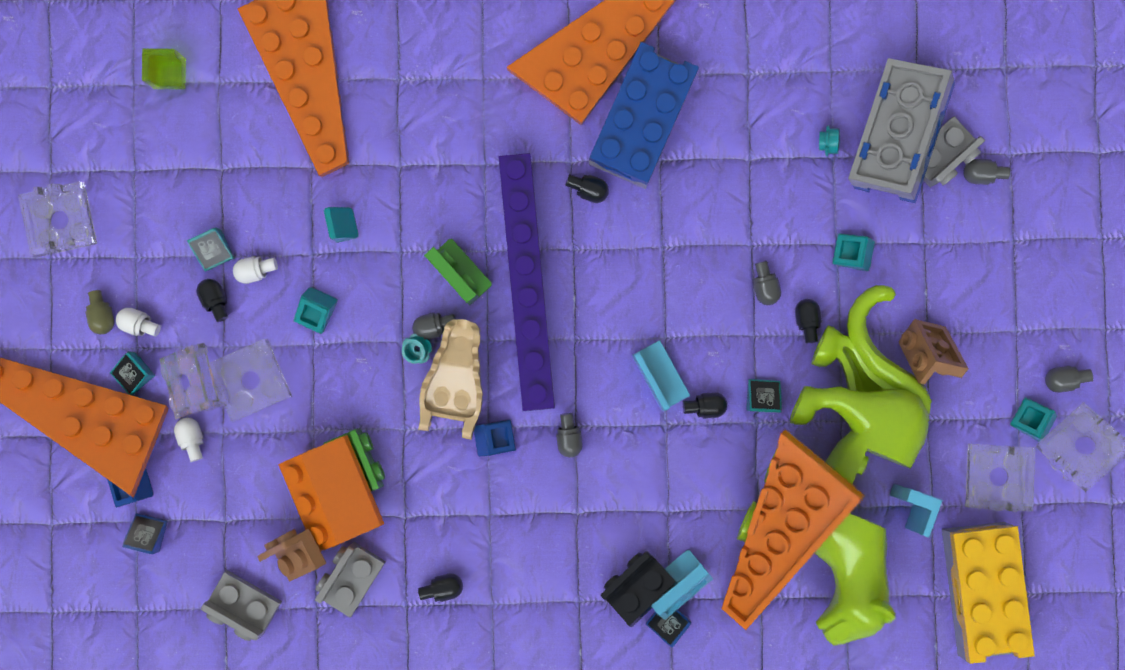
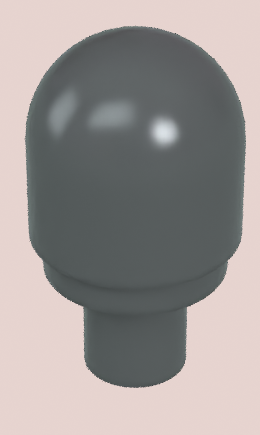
M973 159L965 165L963 174L965 179L971 184L989 185L990 183L993 184L996 179L1008 180L1010 177V167L997 166L995 161L988 159Z
M767 261L756 263L755 267L758 277L754 278L753 283L756 297L764 305H773L781 297L779 280L776 278L775 273L770 274Z
M434 312L422 315L414 321L413 333L428 340L441 337L447 322L456 319L454 314L441 317L440 313L435 314Z
M1071 366L1053 368L1045 377L1046 386L1056 393L1074 391L1080 387V383L1093 381L1091 369L1078 371L1076 367Z
M573 413L560 414L561 428H558L556 433L557 447L563 456L572 458L577 456L582 450V435L579 426H574Z

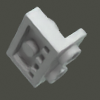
M953 116L940 128L923 181L929 187L939 182L944 186L958 174L955 168L960 163L964 162L967 165L981 153L978 147L985 140L982 136L975 139Z
M355 542L350 544L348 548L344 546L340 548L332 561L336 564L331 575L325 573L315 588L319 592L315 599L316 602L321 604L324 601L350 618L386 563V561Z
M227 570L222 575L209 600L203 603L201 610L207 613L206 617L210 621L219 625L225 623L235 629L234 633L238 637L247 641L251 639L256 641L265 633L282 601Z

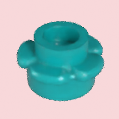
M827 125L826 132L820 131L819 150H824L825 156L839 153V128H830V125Z
M414 333L410 335V338L404 340L402 355L406 361L413 364H422L429 360L432 345L428 339H424V337ZM418 346L420 351H417L415 347Z

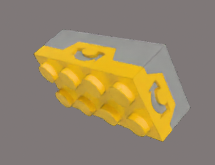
M999 522L942 529L958 656L970 664L986 662V657L1006 654H1013L1018 658L1035 656L1018 526Z

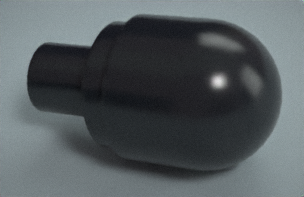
M569 174L565 186L577 190L576 195L580 196L581 199L592 203L603 202L609 194L607 183L592 175L587 176L584 174L582 178Z
M213 279L201 281L197 286L196 293L202 307L205 308L206 312L212 311L216 322L227 319L228 315L224 308V305L227 304L226 295L221 285Z
M803 299L795 307L796 325L799 330H804L805 343L818 342L816 329L821 327L822 322L820 307L812 299Z
M702 393L697 395L694 401H683V413H697L698 418L702 417L703 419L717 418L726 412L727 400L719 393Z
M455 574L437 576L431 580V585L418 588L420 600L434 597L436 602H443L455 599L462 593L463 582Z

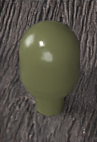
M101 290L88 292L90 305L86 306L85 312L88 327L96 334H106L114 327L112 308L108 302H103Z

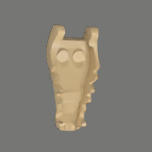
M452 319L445 325L441 345L421 386L418 430L429 431L432 416L463 421L462 438L472 440L483 401L479 359L481 339L480 328L476 323L465 319Z

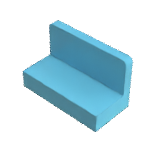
M660 340L632 355L662 411L668 410L670 406L690 396Z
M893 484L890 496L913 504L905 528L929 537L942 500Z
M686 550L665 568L677 584L651 605L664 620L713 580L712 576L690 550Z

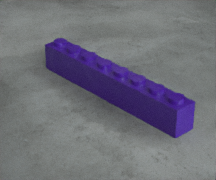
M530 153L498 156L522 411L555 408L531 155Z

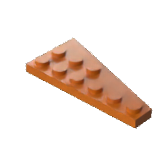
M254 0L237 8L318 175L322 178L348 165L349 158L345 128L342 120V105L337 82L338 75L332 31L330 29L328 0Z
M604 0L508 65L507 70L582 125L634 57L640 42L644 43L676 0Z
M0 358V403L134 498L169 408L160 403Z
M786 429L780 434L775 456L771 460L765 485L761 490L747 531L748 535L738 558V565L731 578L721 608L745 630L865 496Z

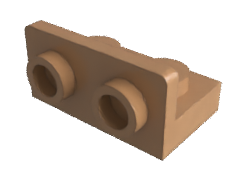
M914 319L899 340V345L917 382L920 384H926L934 372L940 375L962 378L969 369L945 326Z
M295 529L265 544L266 551L257 556L259 561H262L275 554L278 559L279 570L283 575L287 576L289 582L327 564L309 529L299 534L296 533Z

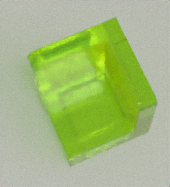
M142 48V80L153 89H185L186 58L175 49Z

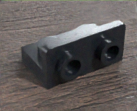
M648 551L643 555L641 553L635 555L627 563L628 569L622 575H615L604 585L605 591L600 595L605 601L609 602L630 627H633L652 609L651 605L677 584L674 578Z

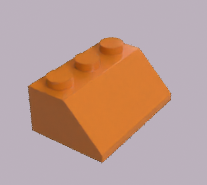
M348 435L278 464L305 530H310L320 551L339 545L385 524Z

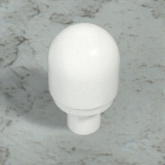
M252 256L237 261L233 267V275L238 282L248 284L262 280V278L266 277V272L278 270V264L275 258L263 260L260 256Z
M124 308L116 315V325L123 332L134 336H143L147 333L155 337L160 332L161 326L151 322L150 316L145 312L134 308Z
M192 418L180 419L174 427L178 446L181 447V450H187L190 462L202 459L203 456L199 445L203 444V435L198 422Z

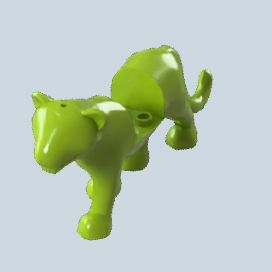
M885 285L872 286L855 299L848 312V336L843 335L837 329L828 325L814 352L811 364L814 366L827 367L836 359L840 362L848 389L841 386L832 388L804 386L790 416V423L806 425L814 418L816 411L822 408H831L844 418L851 431L836 444L825 463L852 485L856 475H862L868 464L869 457L865 456L866 452L911 469L925 443L929 427L931 398L926 387L918 383L913 374L887 359L873 344L866 328V318L870 309L876 303L891 301L896 296L895 290ZM767 469V472H766V475H765L764 482H766V479H767V476H768V473H769V470H768V469ZM755 501L751 503L742 521L737 540L746 541L747 531L757 505ZM849 513L815 552L818 557L831 567L836 586L833 598L823 614L815 621L817 627L822 630L826 640L832 645H841L873 636L883 628L885 623H891L896 619L895 611L889 604V585L886 571V528Z

